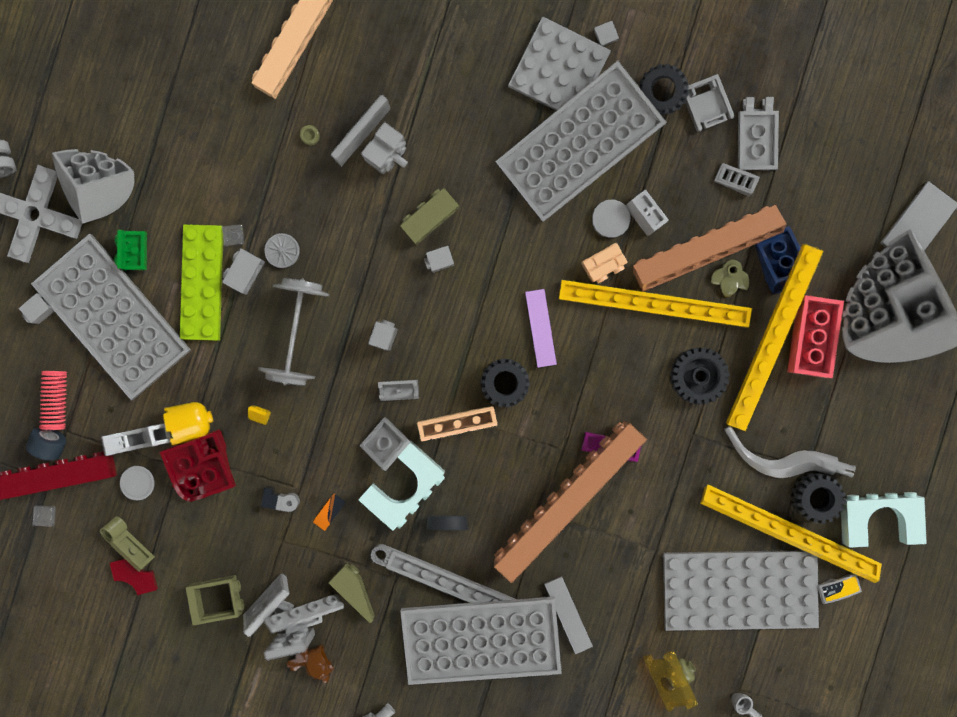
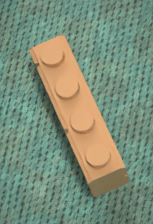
M492 405L418 421L417 424L422 442L497 426V421Z

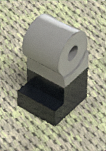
M272 486L264 488L261 507L291 512L299 506L300 499L297 494L289 493L286 495L274 492L275 487Z

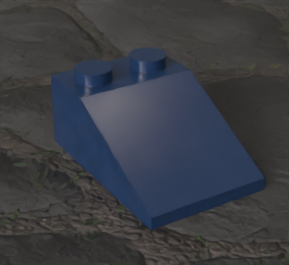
M790 226L785 227L783 233L755 244L765 280L773 295L783 291L801 249Z

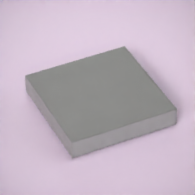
M384 417L361 443L360 447L382 470L386 471L411 441Z

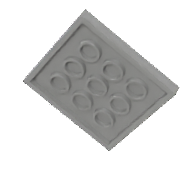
M542 17L508 87L557 111L598 78L611 50Z

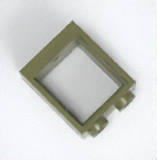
M236 575L195 582L186 587L192 625L237 618L243 613L244 602L243 599H240L239 595L241 585L240 581L236 579ZM229 583L234 609L204 614L200 588Z

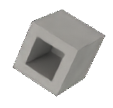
M448 246L427 252V258H424L427 269H431L433 273L454 266Z
M37 293L19 308L23 313L22 317L28 323L40 324L54 312L45 299Z

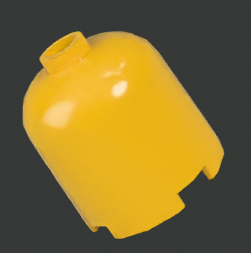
M192 402L164 408L165 412H167L164 413V422L167 432L171 431L173 438L170 439L172 445L185 443L209 433L210 423L213 422L211 411L207 412L205 406L201 403Z

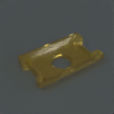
M674 651L667 652L663 659L653 660L652 655L643 657L667 711H672L674 707L686 706L687 709H691L698 705ZM666 677L673 682L674 689L667 690L661 684V678Z

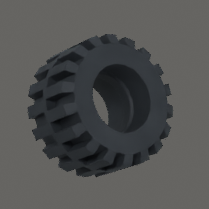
M658 64L656 67L649 68V71L643 74L644 77L639 83L640 90L659 114H672L682 108L681 106L685 104L686 98L689 95V84L681 70L670 64ZM662 78H668L675 84V94L668 101H658L653 96V86Z
M499 359L492 362L484 370L481 378V387L485 397L492 404L499 407L517 405L524 399L530 386L529 376L525 368L520 363L510 359ZM507 371L515 376L517 384L513 392L501 394L496 391L494 378L500 372Z
M808 473L807 477L801 476V481L794 483L796 488L791 489L794 496H790L791 500L794 501L792 506L797 509L796 512L803 518L814 523L825 524V521L832 522L833 517L838 518L840 516L838 514L839 511L843 512L842 504H846V500L843 497L846 495L844 491H841L843 487L837 483V480L820 473ZM822 487L826 493L825 502L818 508H812L810 504L811 493L815 489Z

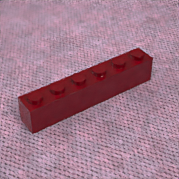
M104 451L93 453L91 458H87L86 455L74 457L75 461L68 462V459L55 461L56 465L49 466L48 462L38 464L37 469L31 470L30 466L18 468L17 473H12L11 470L0 472V500L117 476L113 454L105 456Z

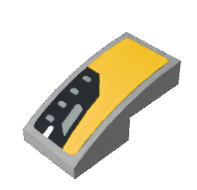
M849 573L839 579H830L817 585L822 604L839 601L862 592L858 577L854 573Z

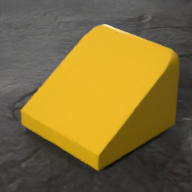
M255 405L248 408V418L264 425L267 424L271 414L269 410Z

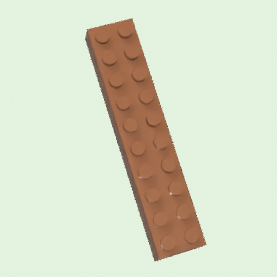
M625 421L617 423L612 429L614 432L609 437L605 436L600 441L599 445L601 447L597 451L592 450L586 456L587 461L583 465L579 464L573 470L574 475L570 479L566 478L560 484L561 488L557 493L552 492L546 499L548 502L543 507L539 506L533 513L535 516L530 521L527 519L520 528L522 530L517 535L514 533L507 540L508 545L504 549L501 547L494 554V567L511 583L647 440L630 423Z

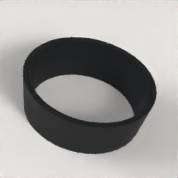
M428 516L426 530H469L467 516Z

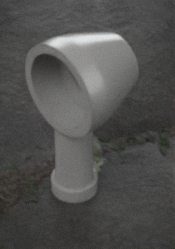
M734 693L732 695L731 702L739 714L762 717L759 712L752 708L753 701L749 696L742 693Z

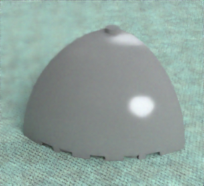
M910 229L888 243L889 246L882 252L874 254L873 260L868 266L865 265L857 275L858 280L848 292L846 310L843 311L842 315L844 317V327H842L846 349L860 358L876 362H905L930 357L957 347V312L929 258Z

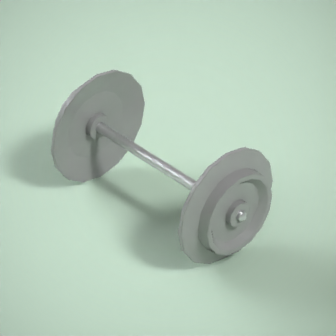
M282 278L281 284H273V287L298 292L285 371L259 367L258 370L266 373L265 379L283 382L284 385L288 383L305 385L307 380L315 379V377L290 372L303 293L328 297L329 294L322 291V285L305 282L304 279L299 281Z

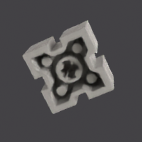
M385 122L375 134L374 139L369 142L361 153L364 160L383 175L386 171L389 173L395 165L394 162L403 168L408 163L401 157L406 150L404 136Z

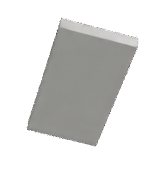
M380 95L331 153V156L341 167L391 109L388 100L383 95Z
M929 181L926 182L880 244L888 247V243L911 229L923 250H925L955 211L957 202Z

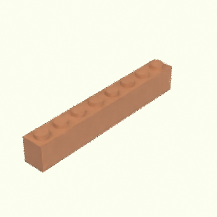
M776 205L772 207L766 206L759 210L758 213L753 215L747 214L741 220L728 222L718 230L712 229L706 235L693 237L685 244L674 245L666 252L660 251L654 254L652 258L637 261L633 265V273L642 292L781 234L785 230L786 222Z

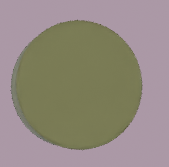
M306 125L300 131V138L304 144L311 146L319 141L320 134L316 127Z

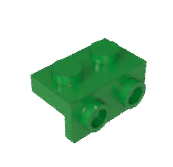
M117 230V235L115 236V244L117 246L115 264L117 268L122 270H147V232Z

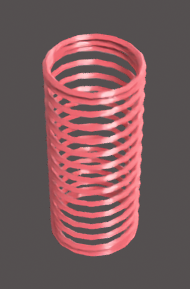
M41 371V375L59 376L42 377V380L55 381L41 382V384L59 386H41V388L60 390H41V393H57L53 395H40L41 397L59 399H41L40 401L61 403L40 404L42 406H59L55 408H40V410L60 411L40 412V414L62 416L39 417L42 419H60L40 421V423L57 424L40 425L39 429H65L66 424L63 421L66 419L62 417L66 415L61 413L66 412V410H63L66 406L62 405L66 404V402L61 400L66 399V397H63L66 393L62 391L67 389L59 388L67 386L62 384L67 382V380L63 379L67 378V372Z

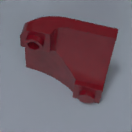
M220 429L159 452L172 485L182 499L192 502L236 486L227 458V446Z

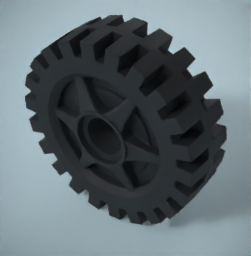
M692 348L682 352L674 360L675 362L672 364V370L670 371V382L673 385V390L683 400L693 404H708L720 398L722 393L726 391V385L729 384L728 377H730L727 370L729 368L725 364V360L717 352L707 348ZM698 371L703 373L701 381H697L695 378Z

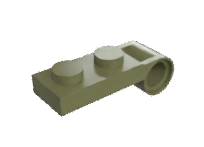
M114 517L100 529L102 537L138 572L154 559L155 556L127 531V525L120 517Z

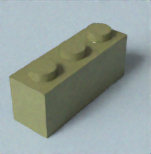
M444 188L441 191L439 189L430 196L431 200L427 203L422 202L416 208L417 212L412 216L410 214L401 221L403 224L400 227L415 245H418L459 209L457 202Z

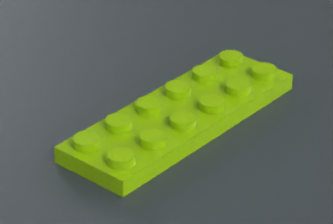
M183 225L180 339L220 340L223 226Z

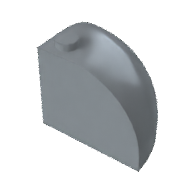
M78 149L52 153L55 170L63 192L82 224L113 213L129 198L134 187V171L118 158L114 160L109 158L106 153L91 150V153H80Z

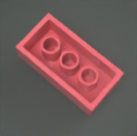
M806 295L803 297L795 315L787 372L833 378L844 301Z

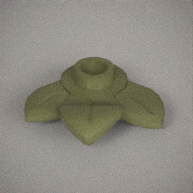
M731 259L724 263L723 268L714 271L711 283L720 284L723 295L730 297L738 288L742 290L748 289L749 277L747 273L742 271L741 263ZM735 266L736 270L731 273L730 268Z

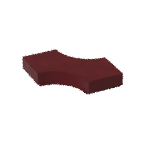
M125 558L109 563L114 581L127 582L135 589L137 595L158 589L153 570H141L138 572Z

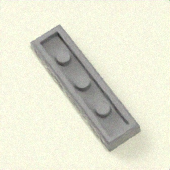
M562 575L545 582L544 585L549 596L555 597L556 612L575 654L593 647Z

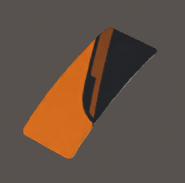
M333 494L313 523L325 531L346 502L336 494Z

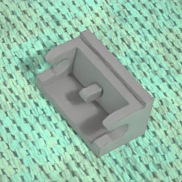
M646 190L625 205L647 236L669 221Z
M418 380L378 382V388L380 389L379 399L381 401L419 399Z

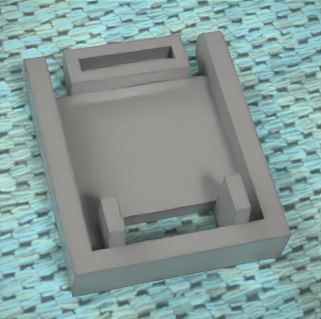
M718 74L689 85V95L685 103L697 132L702 131V126L704 129L727 121L725 114H727L729 120L734 118V113ZM709 84L710 91L695 96L696 88Z

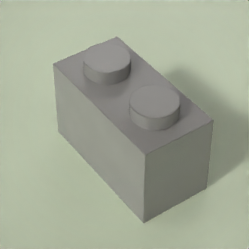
M240 249V251L234 254L231 267L225 270L223 283L247 295L265 261Z
M382 320L381 323L376 322L369 344L391 351L398 329L394 328L395 324Z

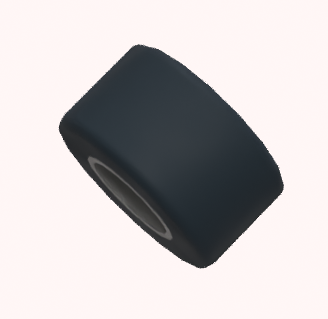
M38 427L31 431L26 444V450L39 459L56 460L62 455L66 444V437L56 430H43Z

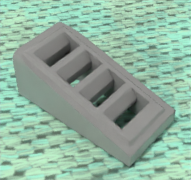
M722 163L714 181L749 197L753 194L760 177ZM727 170L729 171L726 179L724 180L722 179L725 171ZM734 173L736 174V176L733 180V183L729 182ZM740 177H742L743 180H742L741 184H740V185H737V183H738ZM747 180L751 181L748 188L745 187Z

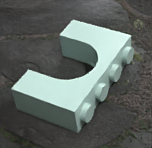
M412 441L398 458L415 473L418 480L416 493L409 499L398 501L388 497L373 483L359 499L363 505L392 530L396 527L400 529L407 521L405 517L409 513L413 514L419 508L417 503L422 498L426 500L432 493L430 489L433 485L436 484L438 486L445 478L443 476L445 470Z
M905 492L903 496H898L897 493H885V496L878 497V494H866V497L859 498V495H847V498H843L846 500V504H842L844 510L841 512L843 545L847 547H868L869 518L873 512L883 507H890L897 515L900 542L907 545L926 544L924 497L918 496L916 492Z

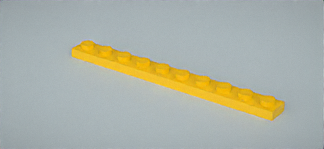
M802 244L726 421L728 425L746 431L823 251Z
M561 280L559 300L741 327H749L752 308L566 280Z
M707 485L704 488L700 504L871 582L876 583L879 581L881 563L715 487Z

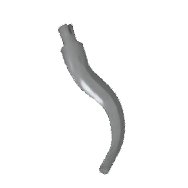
M731 426L724 429L740 456L750 466L765 475L775 478H786L808 471H818L833 475L836 472L851 478L854 476V473L851 472L856 470L854 465L839 462L835 456L816 451H797L778 460L763 459L751 453L742 445Z

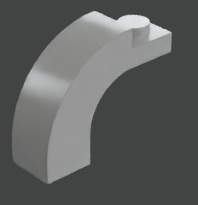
M165 424L101 437L105 456L169 443L171 439L170 431L167 432Z

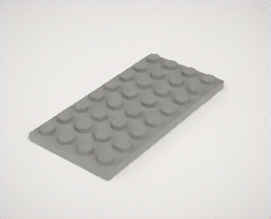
M617 61L495 162L544 222L664 126L666 121Z
M88 234L31 283L131 400L138 397L191 351L125 272L117 268L113 258L92 234Z
M803 550L663 553L664 629L666 631L819 628L817 556Z
M555 597L401 608L408 685L562 674Z

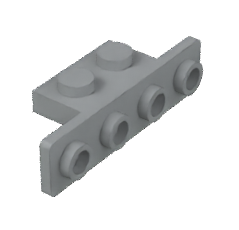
M334 594L265 618V624L271 633L284 630L286 635L322 623L323 615L343 609L344 604L338 595Z

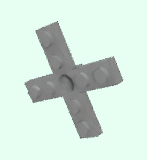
M37 165L26 201L0 193V213L19 219L7 255L8 257L29 263L41 227L76 239L78 238L82 226L79 219L47 209L58 177L55 170ZM37 208L39 210V217L32 221L31 212Z

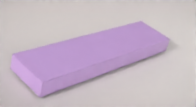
M545 290L525 292L537 368L557 365Z

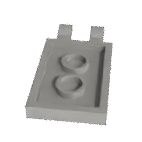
M754 97L743 99L744 111L738 112V169L740 170L778 169L779 111H773L774 97L762 99V109H754Z

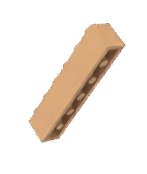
M300 0L298 4L292 7L291 16L288 21L286 20L283 23L279 37H275L271 45L272 49L262 59V66L253 74L252 84L255 88L276 99L333 0Z

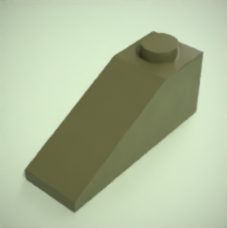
M346 563L329 581V584L371 623L375 615L362 578L358 574L359 570L353 564L349 565Z

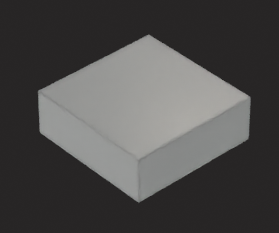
M612 21L594 28L595 35L601 46H606L619 40Z

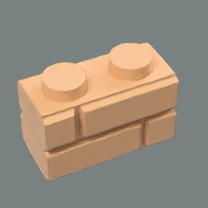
M615 243L582 261L581 264L591 282L597 281L599 284L608 279L607 274L613 271L616 274L624 270L623 265L627 263V260L618 244Z

